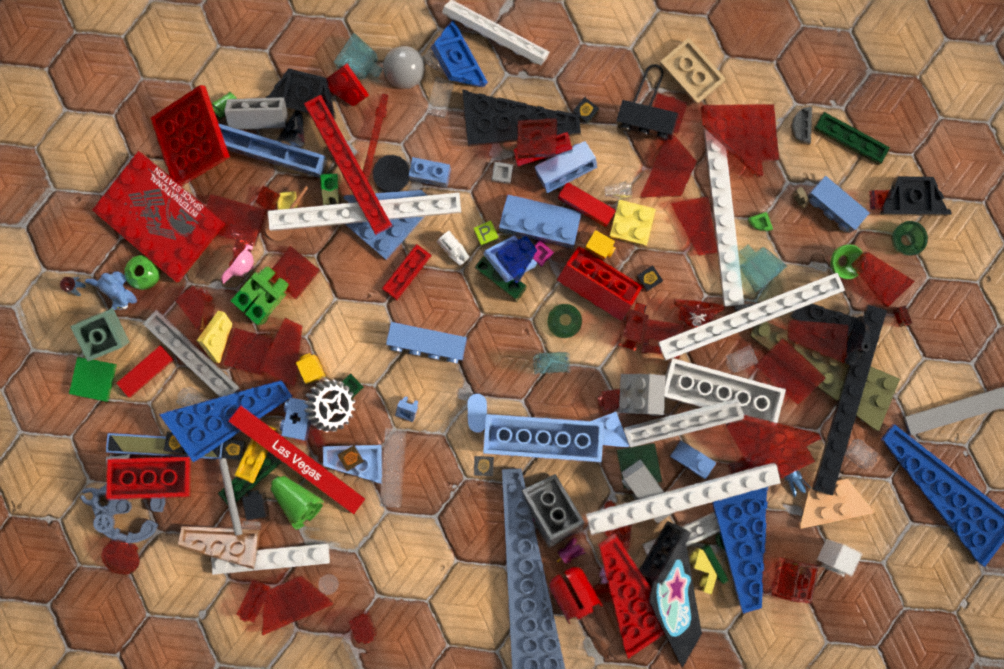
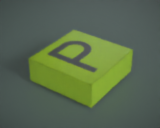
M491 220L474 228L481 246L499 239Z

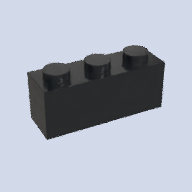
M622 100L616 123L617 127L622 131H637L639 135H653L659 140L667 141V139L672 140L678 121V113Z

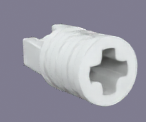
M450 231L437 240L440 247L457 264L462 265L470 258L461 243L455 239Z

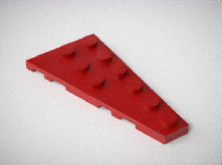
M613 534L598 544L625 654L629 659L664 635V632L648 602L649 584L617 536Z

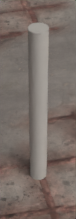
M226 458L219 459L235 536L242 535Z

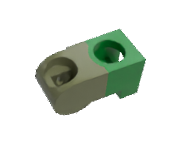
M320 175L323 205L341 204L340 175Z

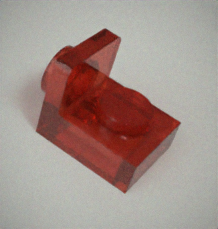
M620 389L600 392L601 396H598L599 407H603V411L619 408Z

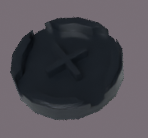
M386 155L380 158L374 165L373 179L381 190L385 192H399L409 183L410 168L407 162L400 156Z

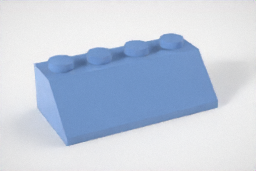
M507 195L499 232L573 249L581 212Z

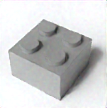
M621 374L619 413L664 415V375Z

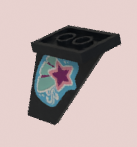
M667 521L639 571L641 574L652 579L648 602L680 666L683 668L702 634L686 543L692 533L683 527Z

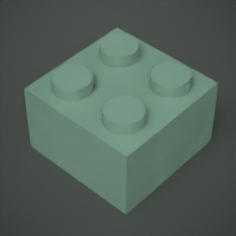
M113 308L70 326L87 361L113 352L130 343Z

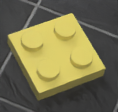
M619 200L609 237L647 246L656 209Z

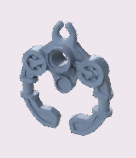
M107 484L100 489H83V494L89 492L93 494V498L87 500L84 495H81L80 499L84 504L93 508L96 517L93 524L95 530L105 534L112 541L125 542V545L129 546L130 543L146 540L155 534L158 523L153 520H147L143 523L139 533L129 532L128 535L120 533L121 529L114 527L115 519L113 515L130 512L132 509L131 502L128 500H109L106 506H102L100 498L103 495L106 496ZM151 499V510L163 512L166 501L165 499Z

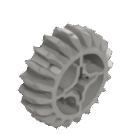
M324 380L323 383H316L317 388H310L312 394H306L309 398V401L304 402V404L308 405V408H305L304 411L309 412L306 418L312 420L310 423L312 426H316L318 430L323 429L324 432H329L330 430L336 432L337 428L343 429V424H349L347 418L353 417L350 414L351 411L356 410L352 407V404L356 401L350 399L354 394L348 392L349 387L344 386L343 382L337 383L336 380ZM332 390L331 394H328L325 399L321 398L324 393ZM338 413L336 418L328 421L329 418H332L333 414Z

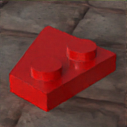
M348 64L327 77L330 92L353 107L370 96Z

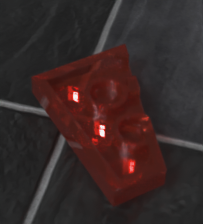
M864 252L851 264L885 307H889L915 282L869 252Z

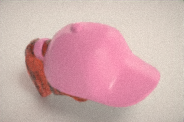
M232 228L230 229V234L236 242L233 247V259L229 262V268L223 273L221 278L223 284L232 276L245 277L254 268V260L251 254L254 245L253 240Z

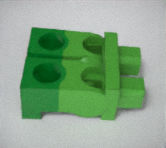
M265 267L260 272H255L231 299V302L242 312H246L245 314L257 325L265 324L268 316L286 296L284 292L289 286L282 278H279L275 284L271 282L270 279L274 276L275 272L270 267Z

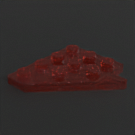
M774 104L703 105L701 107L702 126L757 178L763 176L762 162L779 160Z

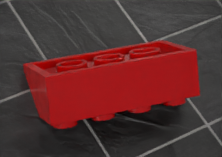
M580 246L571 256L557 279L565 287L570 288L578 293L579 296L589 300L595 306L603 309L620 321L623 320L643 287Z

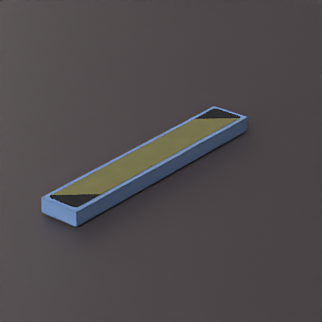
M107 434V453L189 457L185 450H183V454L164 451L166 436ZM224 442L201 458L223 459Z

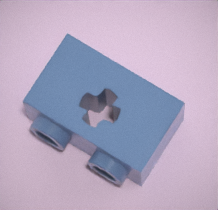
M412 157L409 178L410 181L447 188L451 167L449 164Z
M289 398V401H286L284 406V412H286L285 420H282L280 424L281 436L308 440L312 420L306 418L309 412L304 411L305 408H308V405L304 404L306 400ZM298 413V417H300L301 420L297 421V424H295L296 421L293 420V416H297Z

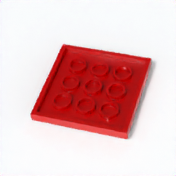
M205 85L197 86L150 117L169 175L181 186L230 158Z

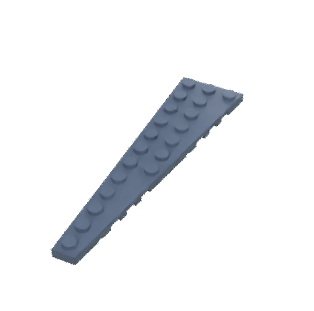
M502 469L512 669H565L533 519L522 494V490L526 489L522 469Z

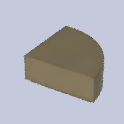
M802 186L792 193V197L801 209L809 205L807 194Z

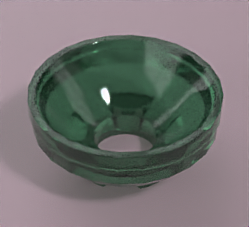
M906 221L899 224L892 234L894 248L897 252L906 256L921 253L928 243L926 229L915 221ZM903 235H908L911 238L910 245L906 246L901 242Z
M559 304L548 315V327L555 336L570 338L580 330L582 316L573 305ZM564 314L569 315L571 318V323L567 326L560 323V317Z

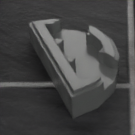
M805 107L797 112L791 124L792 133L795 138L807 145L811 144L812 107Z

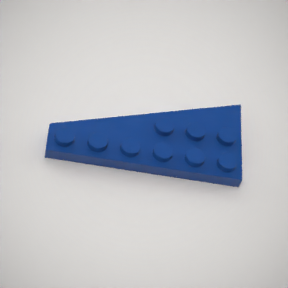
M282 380L159 415L194 463L241 431L229 422L240 406H243L257 418H261L291 398L292 395Z
M768 487L712 502L742 613L762 608V575L764 571L763 557L765 553Z

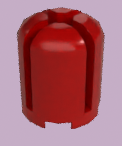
M572 567L566 570L565 573L584 608H579L561 574L555 576L549 584L550 591L565 616L568 625L571 624L570 619L577 617L579 620L593 612L592 607L598 603L600 606H603L584 571L579 567Z

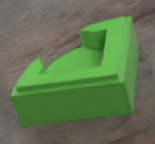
M767 212L748 218L751 226L759 231L773 230Z

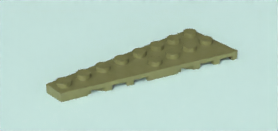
M768 322L753 327L749 337L765 349L771 351L781 361L787 363L797 373L803 375L809 382L838 402L848 365L844 362L847 356ZM870 367L856 414L857 418L864 421L873 430L879 431L900 379Z

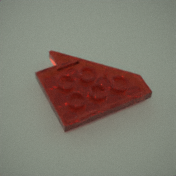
M744 415V419L725 423L750 468L775 463L779 479L815 462L807 446L822 439L817 432Z

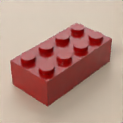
M190 457L107 459L106 499L191 498Z

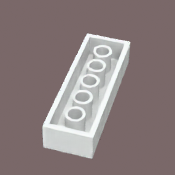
M673 358L669 360L665 373V398L699 408L738 398L744 415L742 420L767 427L777 426L785 389Z

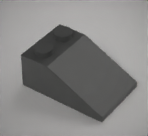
M556 474L522 490L538 531L548 548L583 530L585 522Z

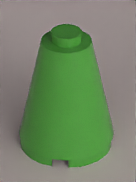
M278 476L271 482V491L294 529L297 530L305 526L303 522L307 519L311 521L322 509L323 505L321 503H324V501L320 497L286 476Z

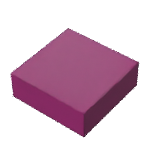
M540 240L529 251L531 257L540 267L554 253Z

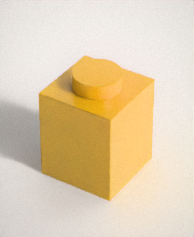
M595 230L585 250L605 260L606 257L610 258L616 249L613 247L615 241Z
M306 354L300 357L301 361L296 362L305 384H311L326 377L316 355Z

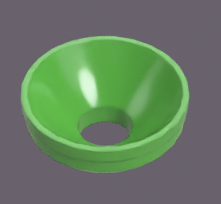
M851 244L838 247L831 256L832 271L834 274L838 273L842 279L856 278L861 274L865 266L864 253L859 247ZM841 256H845L847 259V263L843 267L839 265V258Z
M145 255L135 256L126 264L125 278L132 287L146 290L152 288L159 281L160 268ZM137 266L144 267V274L137 277L134 270Z

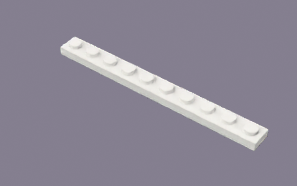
M723 118L703 120V130L724 307L744 305Z
M459 193L379 200L389 220L461 213ZM358 202L268 211L270 231L368 222Z
M835 273L660 341L658 345L666 361L841 293L845 289L838 273Z
M775 463L763 465L588 513L586 517L590 533L594 535L779 484L780 479L777 465Z

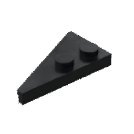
M298 110L293 112L286 124V128H283L277 140L279 142L297 147L304 145L303 116Z

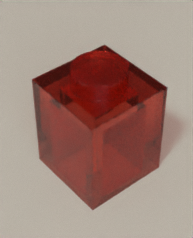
M369 611L349 620L348 623L357 644L363 642L365 645L375 640L374 637L378 632Z

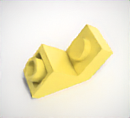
M696 547V550L692 551L690 556L691 566L694 569L705 572V575L702 574L699 586H701L703 592L712 594L717 574L704 551Z

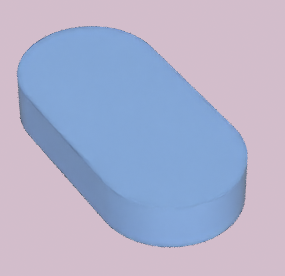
M474 394L470 396L467 403L468 426L474 432H482L485 430L487 401L483 395Z

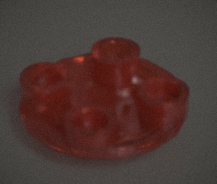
M111 540L102 550V562L113 573L120 575L133 573L140 563L137 552L138 547L133 543L128 544L122 541Z

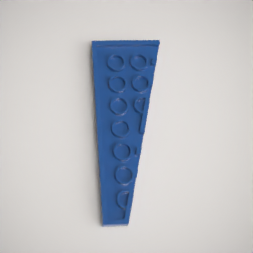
M892 424L881 438V441L978 564L985 567L1004 542V509L903 430Z

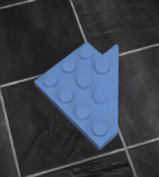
M422 190L375 193L378 200L428 196ZM354 195L344 196L348 203L357 202ZM424 217L390 220L392 227L375 235L369 222L345 225L387 260Z

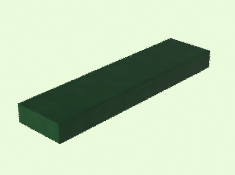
M826 112L821 114L814 127V130L878 165L882 164L890 149L889 146Z
M268 451L254 483L236 476L231 481L236 503L283 461ZM225 488L218 492V495L228 505Z

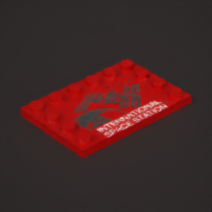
M140 151L135 154L92 209V211L175 282L181 281L226 224Z

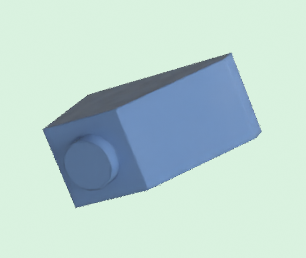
M682 441L677 444L670 455L671 458L703 479L707 478L716 462Z

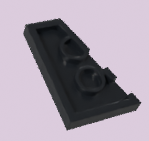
M815 304L797 309L789 316L836 350L846 340L857 320V317L848 316Z

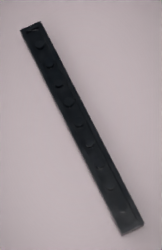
M866 305L863 317L866 319L870 329V350L864 352L853 366L848 365L813 483V490L833 496L887 310L871 305Z

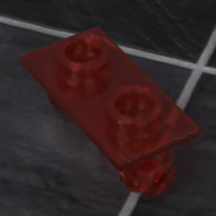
M253 579L236 614L240 616V620L255 622L270 591V586Z

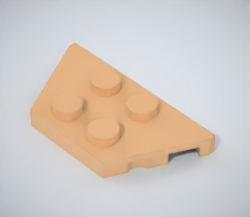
M848 479L837 480L833 496L813 490V485L810 486L811 488H807L806 501L803 504V514L801 522H799V528L802 529L873 514L874 512Z

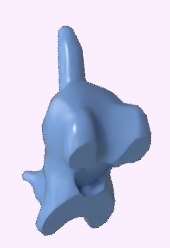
M113 272L112 274L103 273L98 281L94 279L85 280L86 283L98 287L102 293L112 300L111 308L114 310L128 308V302L132 304L137 302L135 295L124 288L123 284L127 280L125 275L120 272Z

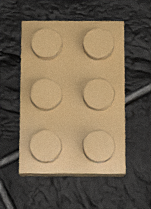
M687 38L659 63L696 105L726 80L690 38Z

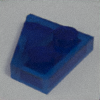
M524 236L498 250L495 256L513 279L519 283L537 249L527 236Z

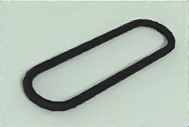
M652 64L647 67L633 102L636 103L649 69L657 67L661 71V76L649 103V106H652L664 75L661 66Z

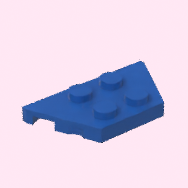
M451 21L431 46L433 53L448 80L485 87L488 81L454 21Z

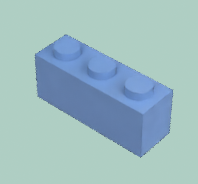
M586 141L580 144H575L572 150L556 154L555 157L540 162L535 166V170L545 191L549 193L596 169L597 162L593 152Z
M827 176L822 178L807 195L809 202L814 207H819L823 210L824 215L828 219L836 221L838 227L844 232L851 233L855 231L870 213Z

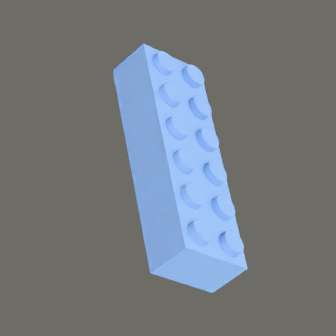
M486 414L483 453L602 462L604 422Z

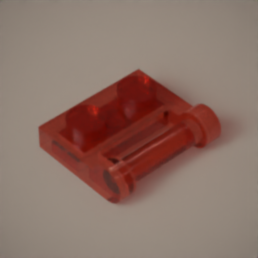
M648 319L647 326L645 325L646 329H644L641 353L647 354L648 352L662 355L659 346L649 345V339L657 341L666 340L684 333L685 325Z

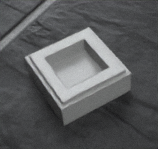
M494 162L492 182L510 184L513 164Z

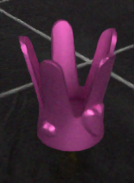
M573 537L563 549L561 548L558 551L561 558L557 562L563 560L566 564L570 563L573 558L586 552H582L584 549L580 548L579 544L574 546L577 539Z

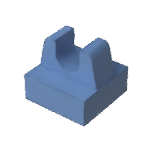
M404 397L397 405L395 416L413 422L418 409V401L415 400L412 405L407 403L408 397Z

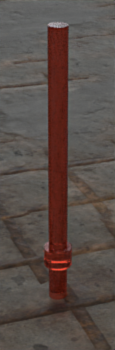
M387 94L381 95L379 107H376L375 111L376 119L363 167V173L367 180L369 179L383 118H386L387 114L386 106L389 98Z

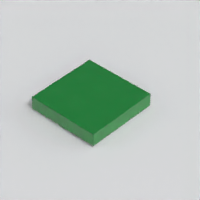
M77 356L69 394L108 402L117 364L98 360L87 361L86 358Z

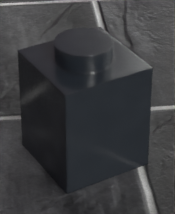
M259 490L247 492L248 496L242 498L246 521L269 516L266 493L260 494Z

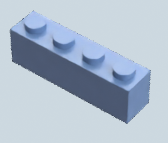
M391 322L386 345L391 346L390 350L401 352L402 349H406L412 355L420 356L421 353L428 354V358L439 360V357H445L447 362L458 364V360L463 361L467 337Z

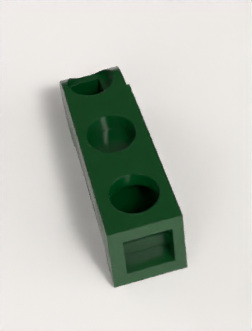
M484 256L474 267L516 302L527 289V286L517 278L506 283Z

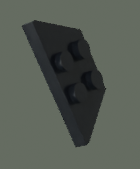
M288 68L283 78L276 83L272 92L265 97H284L287 108L309 113L304 103L321 95L331 115L336 119L328 81L325 77Z
M898 176L894 178L880 215L949 216L952 215V211L946 208L942 200L944 196L938 189V184L934 177Z

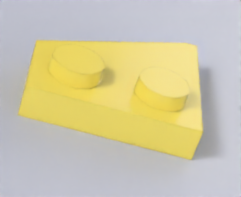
M218 311L197 339L211 360L218 364L221 362L232 327L231 321L222 311Z

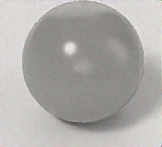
M399 46L392 49L386 55L383 62V72L387 81L394 87L409 89L419 84L425 73V63L421 54L414 48Z

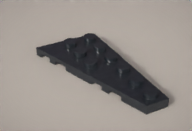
M462 89L468 147L547 139L568 132L569 136L581 135L578 114L545 109L541 106L536 107L523 102L486 96V94H476Z

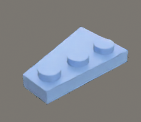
M382 445L356 446L364 462L347 471L338 455L352 446H323V466L383 484Z

